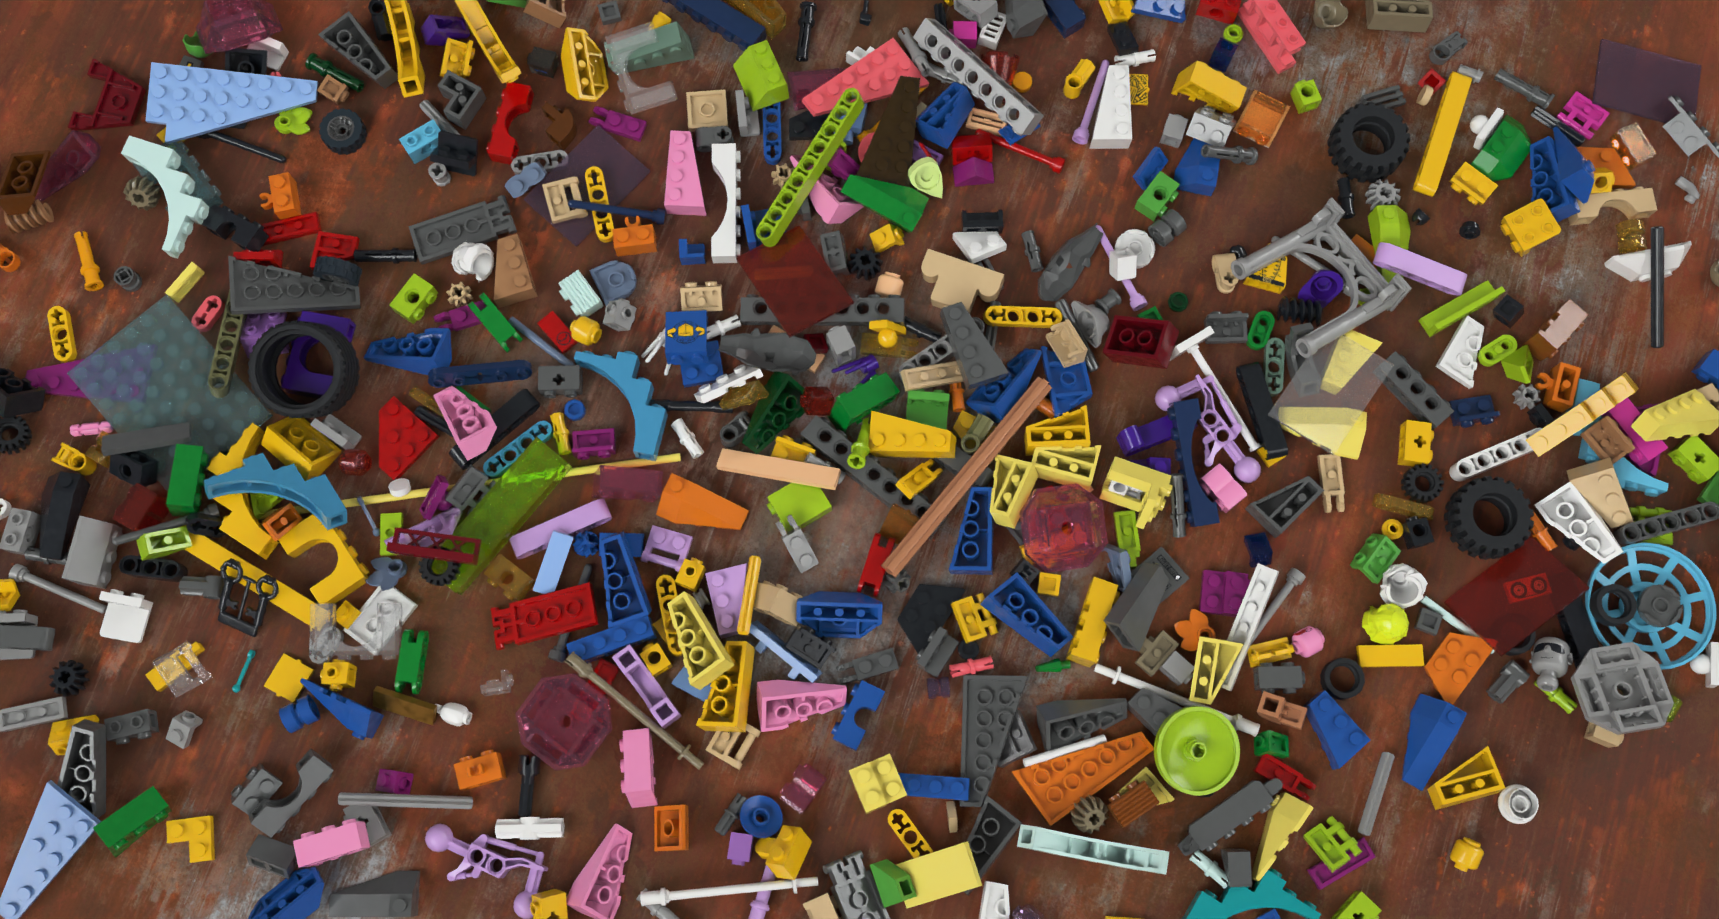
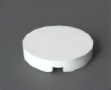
M1138 229L1127 230L1121 234L1114 250L1129 248L1137 255L1136 269L1148 265L1155 253L1153 239L1145 231Z

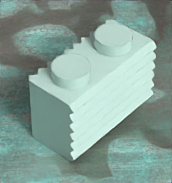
M576 270V272H573L569 277L558 283L561 287L559 293L565 301L569 299L573 304L570 308L576 316L589 317L604 306L579 270Z

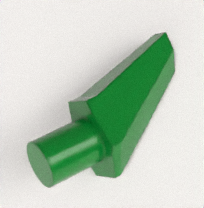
M1057 658L1037 665L1035 670L1036 672H1061L1062 669H1070L1071 663L1070 660L1061 661Z

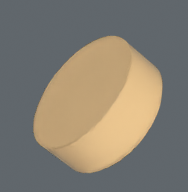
M1425 85L1417 98L1418 104L1425 106L1429 102L1434 91L1433 87Z

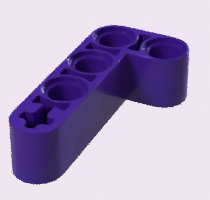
M1167 415L1143 426L1137 427V425H1133L1120 431L1116 439L1124 456L1134 455L1171 440L1172 420H1169Z

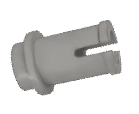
M1460 64L1457 73L1472 77L1473 84L1475 82L1479 83L1484 73L1480 71V68L1477 70Z

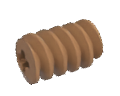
M36 199V206L32 204L27 214L7 215L4 211V219L9 231L12 234L16 232L21 233L23 229L30 230L31 227L36 228L39 224L45 225L47 222H53L54 215L49 204L46 202L42 204L39 199Z

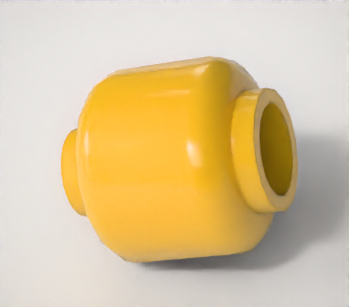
M586 316L579 317L570 325L572 338L586 346H590L593 343L596 344L601 337L602 329H600V324Z
M1467 837L1456 840L1450 853L1451 860L1455 862L1454 867L1464 872H1467L1468 869L1476 870L1484 855V851L1480 848L1481 844Z

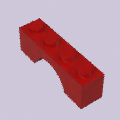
M507 82L506 88L502 90V103L497 108V121L492 126L491 142H488L486 148L493 162L511 165L513 159L518 156L520 147L516 139L509 135V127L517 116L530 112L534 93L529 85Z

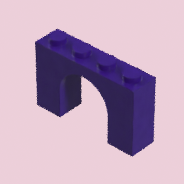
M303 310L301 317L297 320L328 325L334 328L335 331L341 332L348 339L349 343L352 342L356 327L355 323L349 318ZM306 335L296 338L291 342L292 350L286 359L287 368L281 378V388L289 394L319 399L327 392L332 383L333 376L308 371L306 366L307 354L315 344L320 342L312 336Z

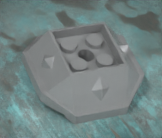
M1633 642L1588 650L1571 677L1585 720L1617 735L1663 727L1674 705L1658 661L1640 650V647ZM1617 689H1620L1623 695L1619 694Z

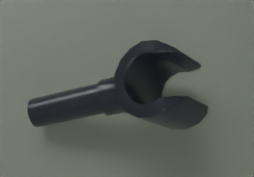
M864 0L859 21L860 24L869 26L872 15L867 14L869 0Z

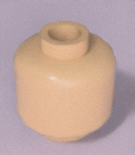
M885 272V274L878 277L875 293L880 295V298H888V295L901 296L904 282L900 279V275Z

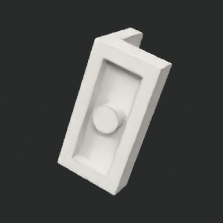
M248 29L244 35L250 42L247 49L268 51L267 67L279 71L289 53L282 42Z

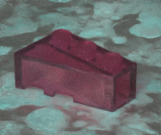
M846 68L787 72L789 93L794 111L806 109L802 99L846 70Z
M600 465L593 474L592 498L643 499L645 502H655L662 495L663 471Z

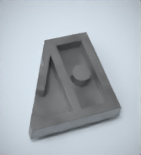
M1018 709L998 766L1001 768L1037 750L1022 713Z

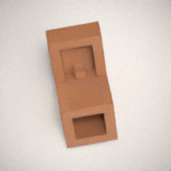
M1263 691L1257 709L1258 715L1262 718L1302 730L1308 708L1286 702L1284 697Z

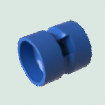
M310 695L297 699L295 705L289 703L279 708L280 719L289 733L302 729L304 723L310 725L321 719L319 709Z

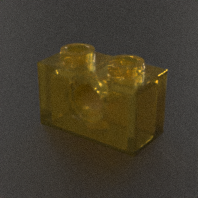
M501 554L496 557L484 572L489 577L486 581L495 588L498 586L502 587L505 590L502 594L511 601L515 598L518 601L522 600L535 584V580ZM507 575H513V581L510 584L504 583Z

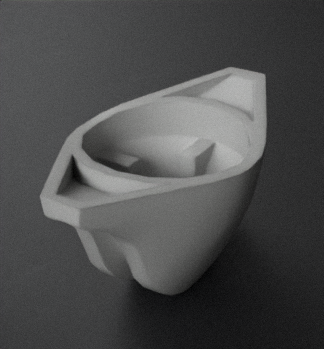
M1074 300L1071 307L1085 339L1095 348L1099 347L1102 336L1110 326L1108 316L1103 310L1095 307L1094 304L1085 305Z

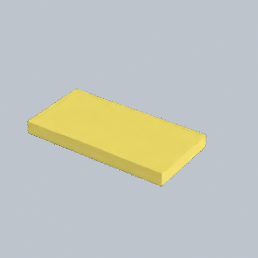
M968 841L896 864V866L910 875L917 895L904 901L906 908L982 886Z

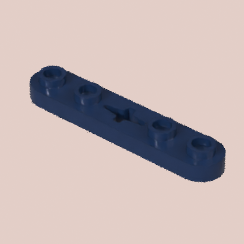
M513 360L434 368L428 373V383L432 387L443 388L450 387L451 385L463 386L524 380L532 375V365L526 360Z

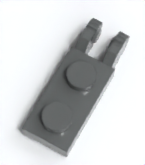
M893 648L836 666L837 672L854 667L856 675L840 679L841 684L865 680L899 669Z

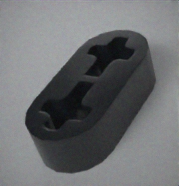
M194 512L185 519L190 533L219 538L226 534L219 529L220 527H217L222 525L224 519L222 517Z

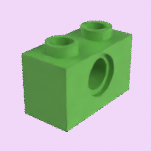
M1160 171L1137 200L1134 209L1155 221L1158 216L1161 217L1167 211L1168 207L1166 205L1168 202L1173 203L1179 195L1177 189L1180 184ZM1154 195H1160L1163 199L1158 200Z

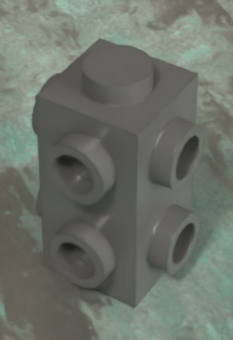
M1294 662L1281 663V666H1273V663H1260V667L1253 669L1255 691L1261 690L1262 694L1263 691L1275 694V690H1283V694H1294L1296 690L1303 688V684H1305V673L1302 671L1301 666H1294Z
M145 709L104 719L107 741L116 742V745L129 743L130 739L136 737L138 739H147L152 737V733L159 732L157 712L155 710Z

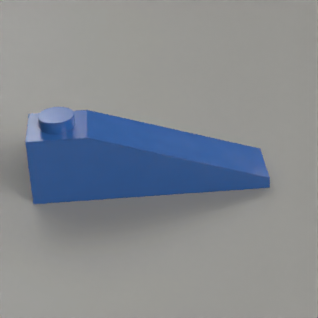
M1193 138L1174 173L1173 180L1180 184L1177 190L1206 196L1212 195L1216 188L1220 159L1205 158L1201 155L1202 146L1208 143Z
M449 328L425 329L424 333L416 335L413 332L408 333L407 337L396 339L391 337L371 342L364 359L365 361L428 375L429 371L434 368L450 366L452 361L451 331Z

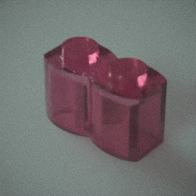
M807 763L804 766L799 765L793 773L795 778L792 783L789 784L787 782L780 791V794H782L780 799L800 815L805 812L827 781L825 776Z

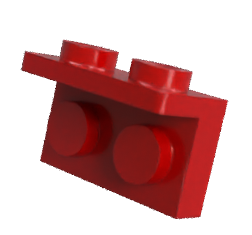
M242 250L241 252H233V257L245 262L247 260L253 261L255 264L266 267L270 265L282 268L283 251L260 250L259 252Z

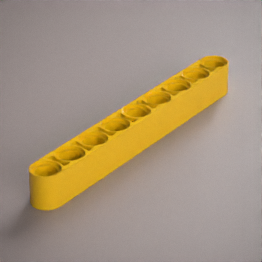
M189 532L192 547L184 550L220 571L222 564L232 558L241 562L243 575L256 580V582L260 577L267 574L210 538ZM227 566L226 573L228 576L236 578L238 571ZM242 578L239 583L246 587L247 581ZM276 579L279 593L270 602L321 632L333 613ZM263 582L261 586L263 592L272 594L273 586ZM251 583L249 589L257 593L256 584Z

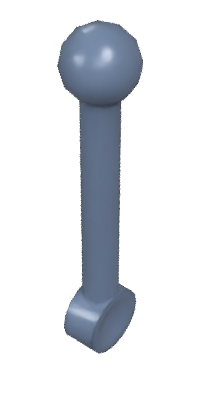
M361 496L357 497L358 503L361 505L373 528V535L379 536L380 529L376 527L364 504L363 498Z

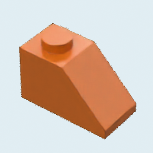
M288 503L262 521V525L273 540L277 541L302 521L303 518L294 506Z

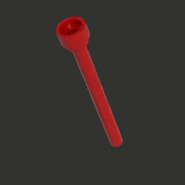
M977 129L975 131V134L989 133L982 129ZM989 133L992 143L1047 164L1053 172L1061 173L1066 159L1059 156L1051 158L1016 143L1010 146L1004 138Z

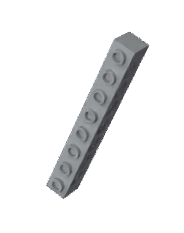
M925 18L913 36L918 42L917 45L931 53L933 60L941 62L945 66L944 69L948 73L954 74L961 85L972 90L971 94L976 98H981L988 109L999 114L998 118L1001 121L1009 123L1013 127V132L1020 136L1031 135L1044 115L936 19ZM991 86L992 91L989 94V87ZM1005 98V105L1003 106L1002 101ZM1017 111H1019V117H1018V119H1017V117H1016V112H1017Z

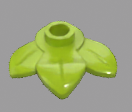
M298 107L280 112V116L274 121L275 128L280 133L289 134L292 132L296 135H302L310 132L306 122L312 116V110Z

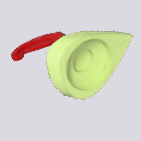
M919 142V146L927 157L921 158L911 165L908 169V177L912 185L918 190L942 198L943 182L938 163L931 156L925 145Z

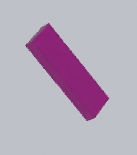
M1364 837L1356 840L1362 853L1355 857L1350 850L1346 853L1349 855L1350 861L1333 873L1323 861L1307 869L1318 890L1323 889L1376 857Z

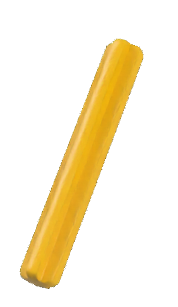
M752 555L749 557L737 627L739 635H748L750 632L761 566L759 556Z

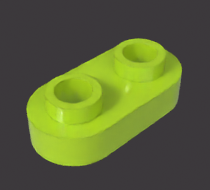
M1511 335L1498 337L1479 350L1477 355L1479 362L1487 367L1497 364L1516 351L1517 341ZM1504 344L1507 349H1503L1501 345ZM1485 354L1490 356V360L1485 357Z

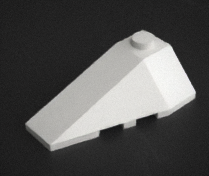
M1571 482L1534 504L1547 523L1560 530L1569 539L1573 538L1577 544L1605 564L1624 552L1602 517Z

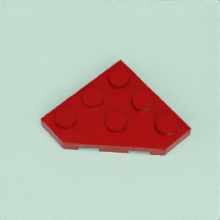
M395 396L379 410V468L393 480L399 479L439 438L433 430Z

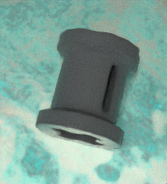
M1111 288L1105 296L1095 300V305L1107 315L1109 310L1116 304H1121L1122 300L1119 294Z

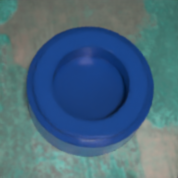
M574 399L566 403L564 412L568 419L579 421L585 416L586 408L581 401Z

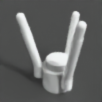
M665 328L641 355L644 358L651 351L645 360L646 363L654 357L661 346L665 347ZM666 364L664 375H668L671 364Z

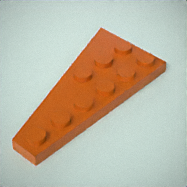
M1141 731L1018 769L1011 773L1048 825L1052 826L1071 810L1075 809L1074 803H1079L1080 797L1086 798L1088 794L1094 795L1152 752L1154 747Z

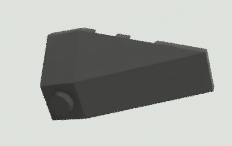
M1126 698L1056 700L1036 705L1037 724L1045 752L1072 744L1081 738L1086 740L1091 737L1090 734L1100 728L1105 730L1127 718Z

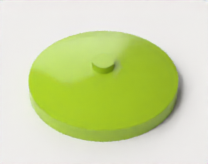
M1202 706L1181 708L1164 720L1156 734L1154 742L1155 763L1163 779L1174 789L1195 796L1214 793L1230 781L1238 767L1240 758L1238 735L1231 722L1214 709Z

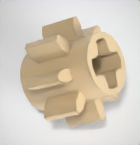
M787 163L782 166L776 165V172L772 171L771 177L775 178L773 185L778 184L782 189L794 171V167L789 168Z
M462 282L457 285L452 283L450 291H446L450 296L448 299L449 303L453 304L455 302L457 308L460 305L467 306L469 299H473L472 295L469 294L472 291L469 286L464 288Z

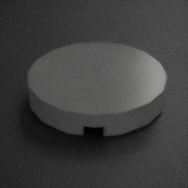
M1658 584L1644 588L1639 593L1636 601L1640 617L1653 627H1666L1674 624L1680 618L1683 609L1679 601L1681 600L1679 595L1666 585Z

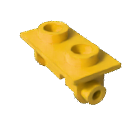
M1287 637L1250 645L1247 651L1250 667L1259 666L1260 663H1271L1292 658L1291 653H1294V648L1292 644L1289 645Z

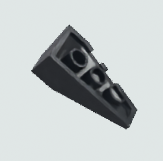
M225 47V70L266 75L268 51ZM247 122L227 128L245 129Z
M60 471L50 476L47 480L41 496V558L62 561L91 485L81 474Z

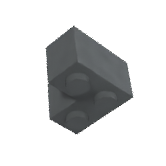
M448 70L437 85L443 97L450 100L443 111L450 122L466 130L487 98L481 87Z

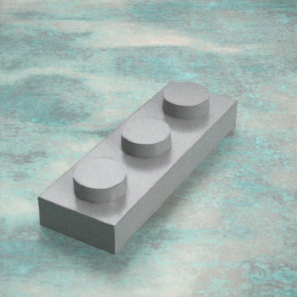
M61 696L1 709L0 732L67 719L66 697Z

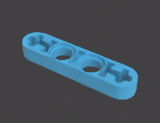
M547 421L537 422L490 457L483 465L485 474L493 479L502 476L550 440L554 432L551 424ZM541 427L547 428L548 433L546 435L541 433ZM534 433L538 437L539 441H536L534 436H532L531 434ZM524 439H532L533 443L530 448L525 449L522 447ZM508 451H514L516 457L512 461H507L505 454ZM499 458L506 464L504 467L500 464ZM492 464L494 466H497V471L495 473L493 471H490V465Z

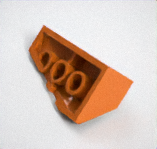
M671 473L662 492L656 515L674 524L741 530L749 510Z

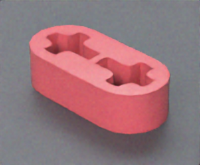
M218 296L207 297L193 315L192 325L200 332L209 331L224 312L225 303ZM212 303L217 304L218 307H217V308H214V307L212 308V307H211V304H212ZM205 320L206 323L203 325L200 324L199 321Z

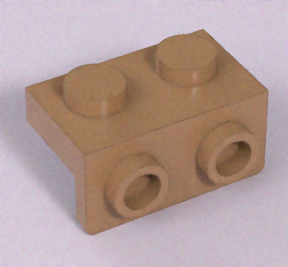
M1609 416L1600 419L1580 434L1601 460L1610 457L1613 464L1635 449L1632 440L1623 434L1618 428L1617 422Z

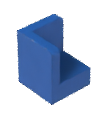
M679 239L681 265L706 264L705 245L688 244L687 239Z

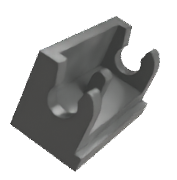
M838 230L820 235L827 273H830L832 277H837L838 273H843L845 276L851 275L845 239L841 232Z
M258 834L246 854L249 865L290 879L292 872L298 864L293 846Z

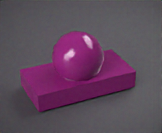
M841 148L836 150L827 164L834 176L843 178L845 181L850 174L856 175L860 167Z
M439 474L436 476L419 509L425 519L431 520L436 508L440 511H446L453 506L445 500L446 495L449 493L446 491L449 483L445 476Z

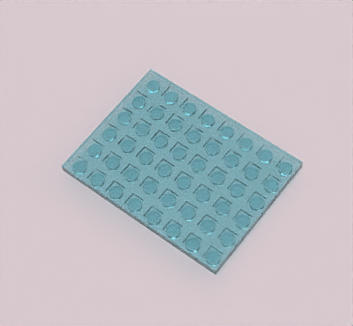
M167 294L67 373L117 433L190 422L192 426V441L182 444L204 447L206 454L209 455L208 465L204 466V471L207 470L206 468L209 466L211 459L217 456L219 452L225 455L231 446L241 438L243 431L252 423L261 426L273 416L235 372L230 392L226 397L216 398L211 394L208 378L215 349ZM220 365L218 368L225 369L228 365ZM218 383L214 387L220 388L224 386V384ZM176 444L139 450L159 461L157 480L168 491Z

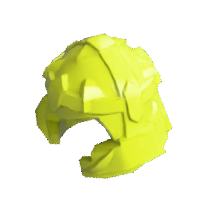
M1390 603L1381 605L1379 608L1370 606V610L1364 612L1362 627L1370 636L1371 641L1383 645H1394L1395 642L1406 637L1409 621L1405 609L1397 606V604Z

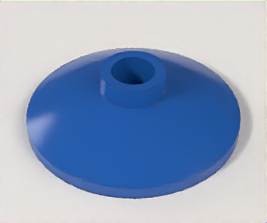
M763 795L750 797L740 809L741 825L747 833L754 837H771L782 825L783 815L781 808L770 797ZM756 817H761L763 822L757 821Z

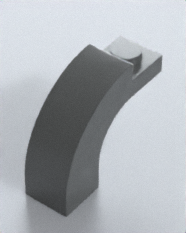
M1311 322L1291 326L1290 334L1285 335V354L1288 371L1299 398L1319 394L1321 378L1315 369L1312 356L1305 358L1299 354L1296 348V341L1313 331L1314 328Z

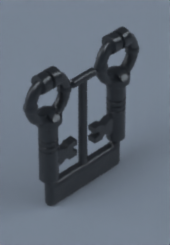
M230 558L220 567L224 586L218 605L220 609L218 621L247 635L256 637L259 626H262L268 601L277 596L279 587L276 578L268 574L260 577L257 582L252 578L244 576L241 562ZM227 566L238 571L236 578L227 575ZM243 578L247 583L237 617L225 610L227 606H231L234 610L238 609L236 605L239 604V601H233L230 598L233 585L240 582ZM263 582L273 586L272 594L263 592L261 588ZM251 583L256 584V591L260 599L257 610H253L250 606L246 608L248 611L245 612V615H251L254 618L253 624L242 619Z

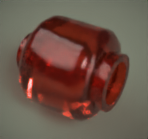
M347 449L341 454L338 464L345 475L363 476L371 469L372 459L365 450Z

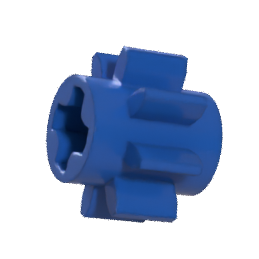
M585 530L583 533L579 532L574 537L576 541L573 543V546L578 555L587 558L590 554L593 556L599 550L597 548L599 539L595 533Z

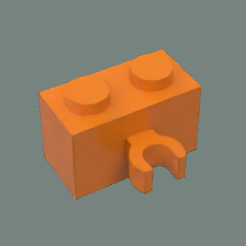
M286 172L268 176L271 194L261 193L259 195L262 200L268 199L267 203L261 204V207L264 210H269L273 207L274 213L280 220L302 215L297 183L290 173Z
M636 216V223L630 224L629 218L626 217L625 228L612 229L614 249L618 257L657 252L656 234L653 224L641 225L639 216Z
M1560 362L1550 370V375L1546 373H1539L1537 375V378L1542 379L1544 384L1537 383L1534 387L1538 390L1546 388L1543 400L1545 408L1564 412L1573 406L1581 368Z
M494 750L481 752V756L473 758V756L460 758V762L454 764L459 790L465 791L507 779L501 753L494 752Z

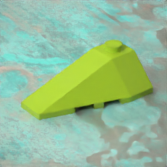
M1377 205L1367 216L1374 254H1376L1378 244L1381 242L1390 243L1408 250L1411 230L1407 213L1397 205ZM1377 266V271L1388 283L1397 274Z

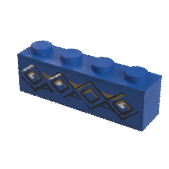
M646 615L567 643L566 646L569 655L574 651L586 663L615 654L629 644L634 647L657 638L651 618Z

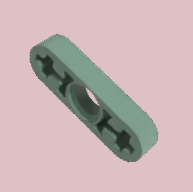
M1271 338L1264 347L1263 375L1267 386L1272 383V378L1276 377L1274 379V386L1277 388L1272 391V388L1268 387L1271 397L1277 396L1283 389L1285 344L1279 338ZM1273 344H1276V348H1279L1275 352V357H1272L1273 348H1270ZM1271 362L1276 363L1279 366V371H1270L1268 364Z

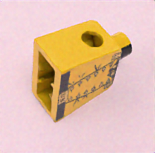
M1285 256L1246 277L1243 284L1281 294L1286 286L1287 257Z

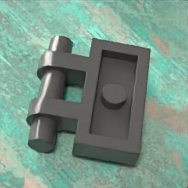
M470 465L446 495L445 500L462 511L467 505L471 506L468 514L474 518L478 512H482L485 508L484 504L490 497L493 498L496 494L495 490L500 484L493 480L489 486L485 485L488 476ZM478 491H482L483 493L479 499L474 500L473 498Z

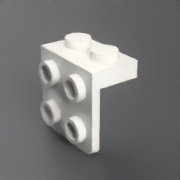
M111 589L110 593L101 591L99 600L108 602L100 629V635L111 639L141 643L153 602L145 600L144 595L131 593L130 596H125L123 591Z

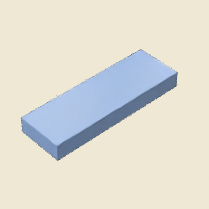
M553 530L532 591L541 594L555 591L574 536Z

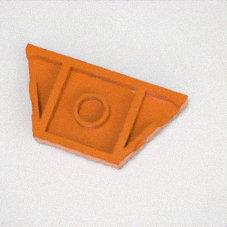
M1576 147L1587 161L1590 160L1595 168L1605 167L1613 172L1615 182L1612 188L1632 189L1636 186L1635 181L1615 148ZM1601 177L1597 178L1595 184L1601 180Z
M1451 632L1447 633L1423 666L1443 701L1452 705L1455 703L1498 642L1496 640Z

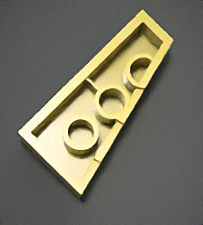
M1693 389L1646 409L1631 427L1645 441L1665 440L1670 436L1682 438L1683 435H1690L1693 437L1698 436L1700 433L1711 435L1719 427V411L1705 399L1702 393Z

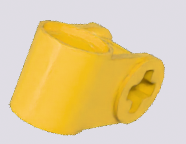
M63 442L60 444L62 447L56 457L51 459V461L85 476L91 475L97 467L94 459Z

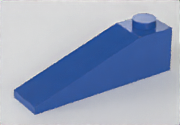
M1556 126L1553 128L1560 181L1585 204L1588 202L1595 181L1593 173L1595 167L1590 160H1586L1570 139Z
M1025 348L1007 363L1006 369L1009 373L1006 378L988 383L986 386H979L966 401V404L977 413L990 418L994 423H1000L1026 391L1042 354L1041 350Z
M301 679L300 682L347 729L353 731L352 736L364 740L365 737L373 738L384 717L383 714L334 691H330L310 680Z
M1419 694L1410 712L1407 751L1404 756L1401 780L1423 791L1457 735L1467 715L1466 712L1448 702Z

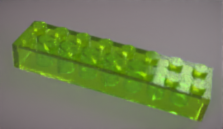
M538 437L533 440L453 532L452 535L482 540L477 566L460 563V574L456 575L457 579L455 581L452 580L451 584L447 585L455 593L462 595L509 539L571 470L572 466ZM446 540L442 544L443 547L450 550L455 547L451 540ZM466 543L461 547L463 553L473 554L475 544ZM435 560L432 564V570L435 574H443L448 567L447 561Z

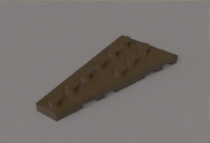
M899 77L856 176L909 187L908 169L912 165L920 78Z

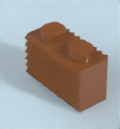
M1136 779L1126 786L1128 791L1122 795L1120 792H1117L1108 799L1110 803L1106 806L1121 828L1126 827L1160 803L1145 780L1138 782Z

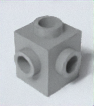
M619 298L618 300L609 301L605 308L602 324L616 331H628L635 320L637 308L630 305V301Z

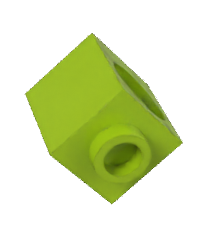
M1313 79L1298 81L1290 93L1298 114L1317 109L1322 101Z

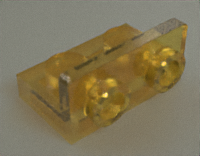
M759 380L748 382L741 387H729V391L724 394L719 405L723 410L751 405L756 400L768 398L769 392Z

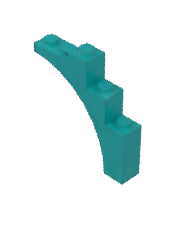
M1270 868L1260 881H1255L1251 890L1249 887H1229L1228 884L1218 901L1216 900L1218 896L1207 889L1205 892L1197 891L1182 919H1227L1246 910L1266 907L1290 911L1306 919H1319L1321 914L1316 911L1317 907L1306 900L1303 903L1298 900L1295 892L1288 888L1283 890L1287 881L1281 878L1282 874Z

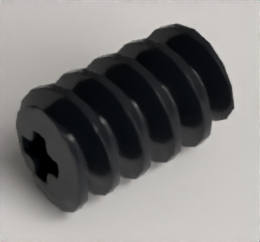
M1283 296L1277 308V321L1281 316H1283L1285 323L1291 317L1293 324L1297 318H1299L1300 324H1303L1305 319H1307L1308 323L1311 322V324L1315 320L1316 327H1319L1323 309L1320 301L1317 300L1314 303L1310 299L1304 302L1302 298L1296 301V298L1291 297L1288 301V298Z

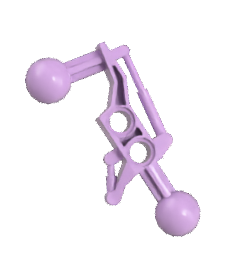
M1198 374L1195 376V380L1177 388L1167 385L1158 389L1155 394V402L1163 411H1167L1170 403L1181 401V399L1201 390L1204 397V409L1201 413L1202 419L1198 421L1208 434L1202 440L1205 446V466H1212L1215 455L1220 449L1224 448L1235 463L1234 474L1238 480L1244 483H1251L1257 480L1261 473V466L1255 458L1245 457L1233 441L1240 433L1242 426L1238 424L1212 375L1202 379ZM1207 384H1212L1232 424L1231 428L1227 426L1215 410L1213 394ZM1208 414L1216 418V422L1212 425H1208L1204 421V417ZM1219 431H1225L1228 434V440L1221 442L1217 439L1216 434ZM1213 441L1214 444L1212 450L1210 451L1209 443Z
M435 824L429 828L425 836L429 849L435 852H443L448 849L464 857L459 867L448 873L447 879L449 881L466 879L467 877L479 878L483 871L497 878H504L511 869L521 866L530 868L525 890L516 896L513 908L520 918H533L530 910L531 895L537 894L543 871H548V867L542 865L545 856L544 852L517 846V844L489 837L487 834L480 835L470 845L453 837V832L445 824ZM488 844L534 855L536 859L533 861L523 857L508 858L486 847ZM477 850L483 853V858L480 862H476L474 859V853ZM497 859H500L503 866L497 872L493 864ZM474 867V869H473V871H472L471 873H466V872H465V871H467V870H469V869H471V868Z

